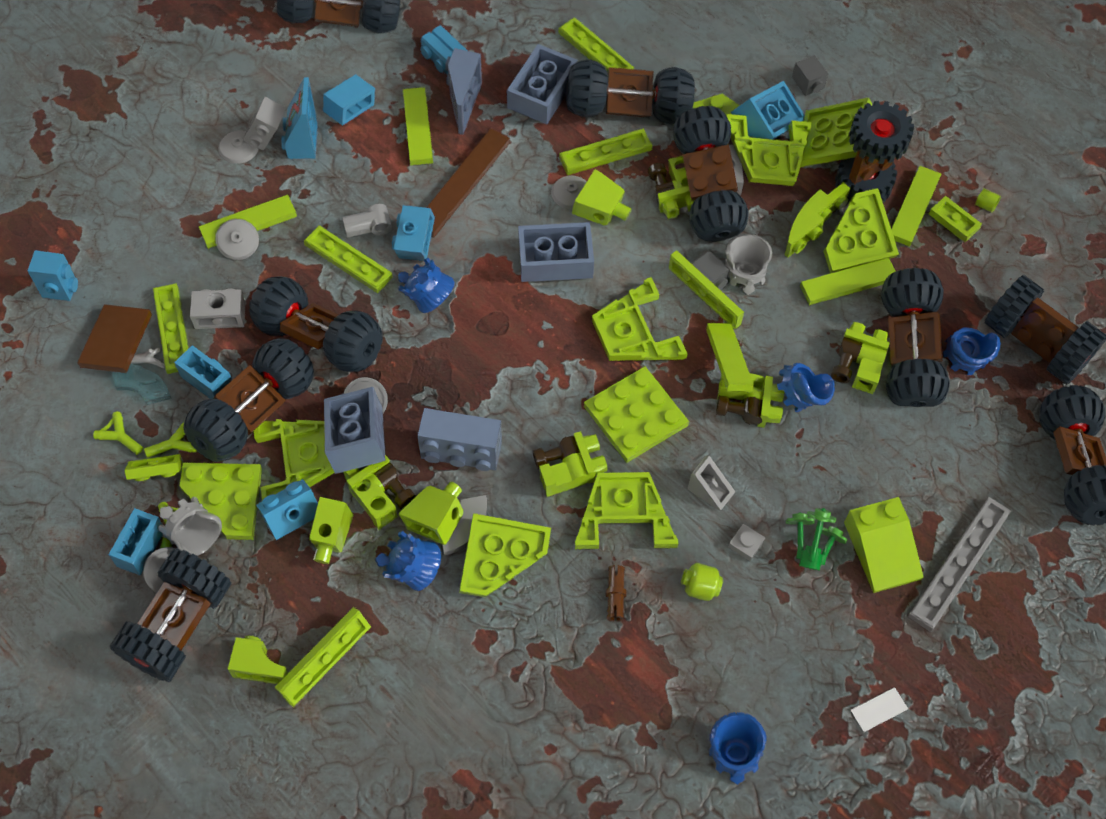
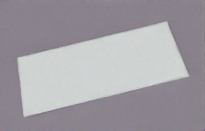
M893 688L852 709L851 712L863 732L908 710L896 688Z

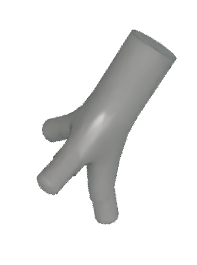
M158 347L154 350L149 349L144 353L135 354L130 364L149 363L158 365L163 369L165 368L164 363L154 358V355L160 352Z

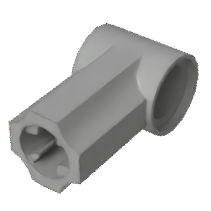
M375 204L370 206L367 212L342 217L347 237L370 232L375 235H385L392 230L389 212L384 204Z

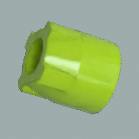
M983 188L977 197L975 205L993 213L1001 196Z

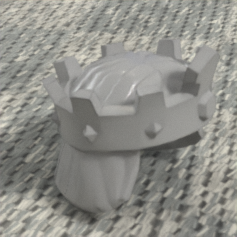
M741 234L731 239L725 250V266L729 268L730 284L734 287L737 283L743 284V292L750 295L755 291L754 284L759 282V284L763 285L765 283L767 265L772 257V248L767 241L754 234Z
M196 497L191 498V503H187L185 499L178 501L180 508L175 512L172 511L173 508L170 506L160 508V517L167 519L165 526L161 524L158 531L162 532L163 537L170 540L171 544H175L182 551L186 550L190 554L193 553L199 556L215 543L221 533V519L209 513Z

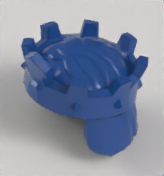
M426 258L424 259L426 265L421 267L416 264L413 266L414 271L411 276L406 271L398 273V281L405 284V286L400 285L398 290L403 292L405 296H408L410 300H413L422 313H429L444 302L453 290L455 283L452 277L441 272L433 259Z
M964 327L954 332L953 335H950L945 340L947 347L943 351V357L950 359L953 364L951 369L955 372L958 369L967 371V375H973L976 370L984 369L988 362L993 361L997 357L1001 345L1000 338L995 333L984 335L976 329Z
M801 363L784 365V369H781L779 375L783 376L782 383L777 384L778 390H784L787 397L783 403L786 406L794 405L795 412H800L806 409V407L813 405H826L834 395V380L828 374L815 375L809 367Z
M401 531L398 533L400 539L397 542L390 540L387 544L391 548L389 555L386 556V554L381 553L375 558V562L378 567H386L387 571L382 573L385 578L406 583L415 591L423 590L433 581L440 567V547L434 542L420 540L412 536L411 533L407 535Z
M733 712L719 718L711 729V748L709 749V756H713L717 764L716 770L720 774L723 771L730 773V780L737 785L744 781V774L750 771L755 773L759 769L758 763L765 749L767 741L766 732L760 722L749 714Z

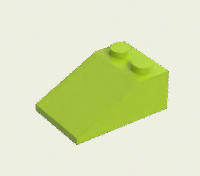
M899 497L849 511L844 524L873 593L924 578L910 521Z

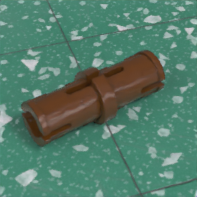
M615 565L608 567V588L605 590V596L608 598L607 620L614 621V611H617V622L624 620V598H626V589H624L625 567L618 565L617 576H615Z

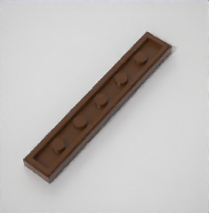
M490 129L426 207L431 208L435 217L431 237L434 238L510 144L509 137Z

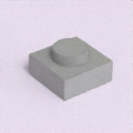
M742 524L729 543L728 548L751 561L763 544L765 537Z

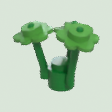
M816 508L815 512L807 511V514L801 512L792 514V518H787L785 524L797 525L798 551L796 559H800L799 566L820 571L821 565H825L827 555L834 541L842 544L847 542V538L842 536L843 532L838 527L829 526L828 529L823 527L824 522L835 523L837 519L831 516V512L825 508ZM813 518H815L818 522L812 546H806L804 550L803 525L814 524ZM821 534L829 538L822 554V549L818 548Z

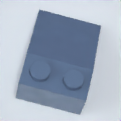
M454 48L452 56L448 57L446 61V70L449 72L447 85L450 86V96L458 132L463 135L482 85L481 54Z

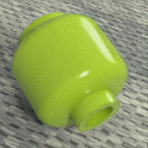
M694 563L689 570H684L681 584L685 585V593L688 596L709 601L713 597H718L722 588L723 577L719 575V571L715 567Z

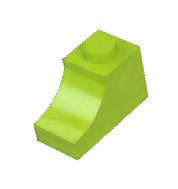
M255 636L236 637L228 666V671L233 678L278 684L288 674L285 666L278 665L267 658V648L260 638Z

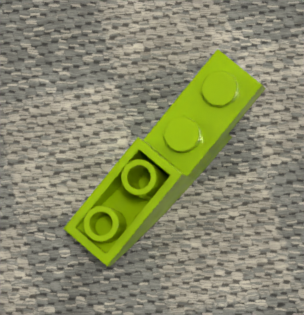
M842 183L828 195L820 189L803 206L789 234L785 250L787 258L794 253H800L810 240L815 241L823 232V223L829 219L832 212L836 209H842L847 204L850 188L845 183Z

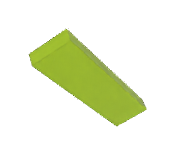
M575 17L559 27V34L589 60L602 64L606 68L607 74L609 67L634 69L629 62Z
M425 87L403 89L410 165L432 164L433 156Z
M643 128L559 153V159L568 176L651 151L652 144Z
M919 166L891 229L896 242L911 246L941 173Z
M285 195L201 225L199 229L209 249L216 246L217 230L228 220H246L259 231L295 218L297 214L289 196Z
M320 225L304 240L306 247L376 293H379L393 278L392 272Z
M677 250L670 255L669 270L727 323H731L733 329L738 328L742 323L744 311Z
M885 258L802 281L800 288L808 304L813 305L881 286L886 278L895 272V269L890 259Z
M177 283L153 288L167 374L178 372L174 362L189 349Z
M708 323L706 331L727 391H752L753 381L732 324Z
M353 607L275 686L276 690L292 707L371 628L360 611Z

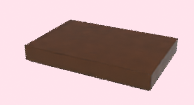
M104 304L77 362L79 367L127 373L151 319L152 313L150 309Z

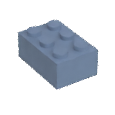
M538 44L507 89V108L548 124L566 96L569 69L578 60Z
M590 222L518 226L521 282L593 278L594 256Z
M374 387L324 399L325 454L335 474L385 461L383 409Z
M424 408L418 432L421 459L431 463L446 462L456 467L471 466L480 471H496L502 445L501 420Z

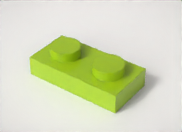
M946 196L932 207L929 212L931 217L964 242L972 237L982 225V223Z
M181 455L128 461L125 468L126 479L144 481L149 479L150 476H174L177 472H180L182 466Z

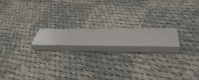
M987 498L908 615L910 619L930 632L934 629L1011 510L994 499Z

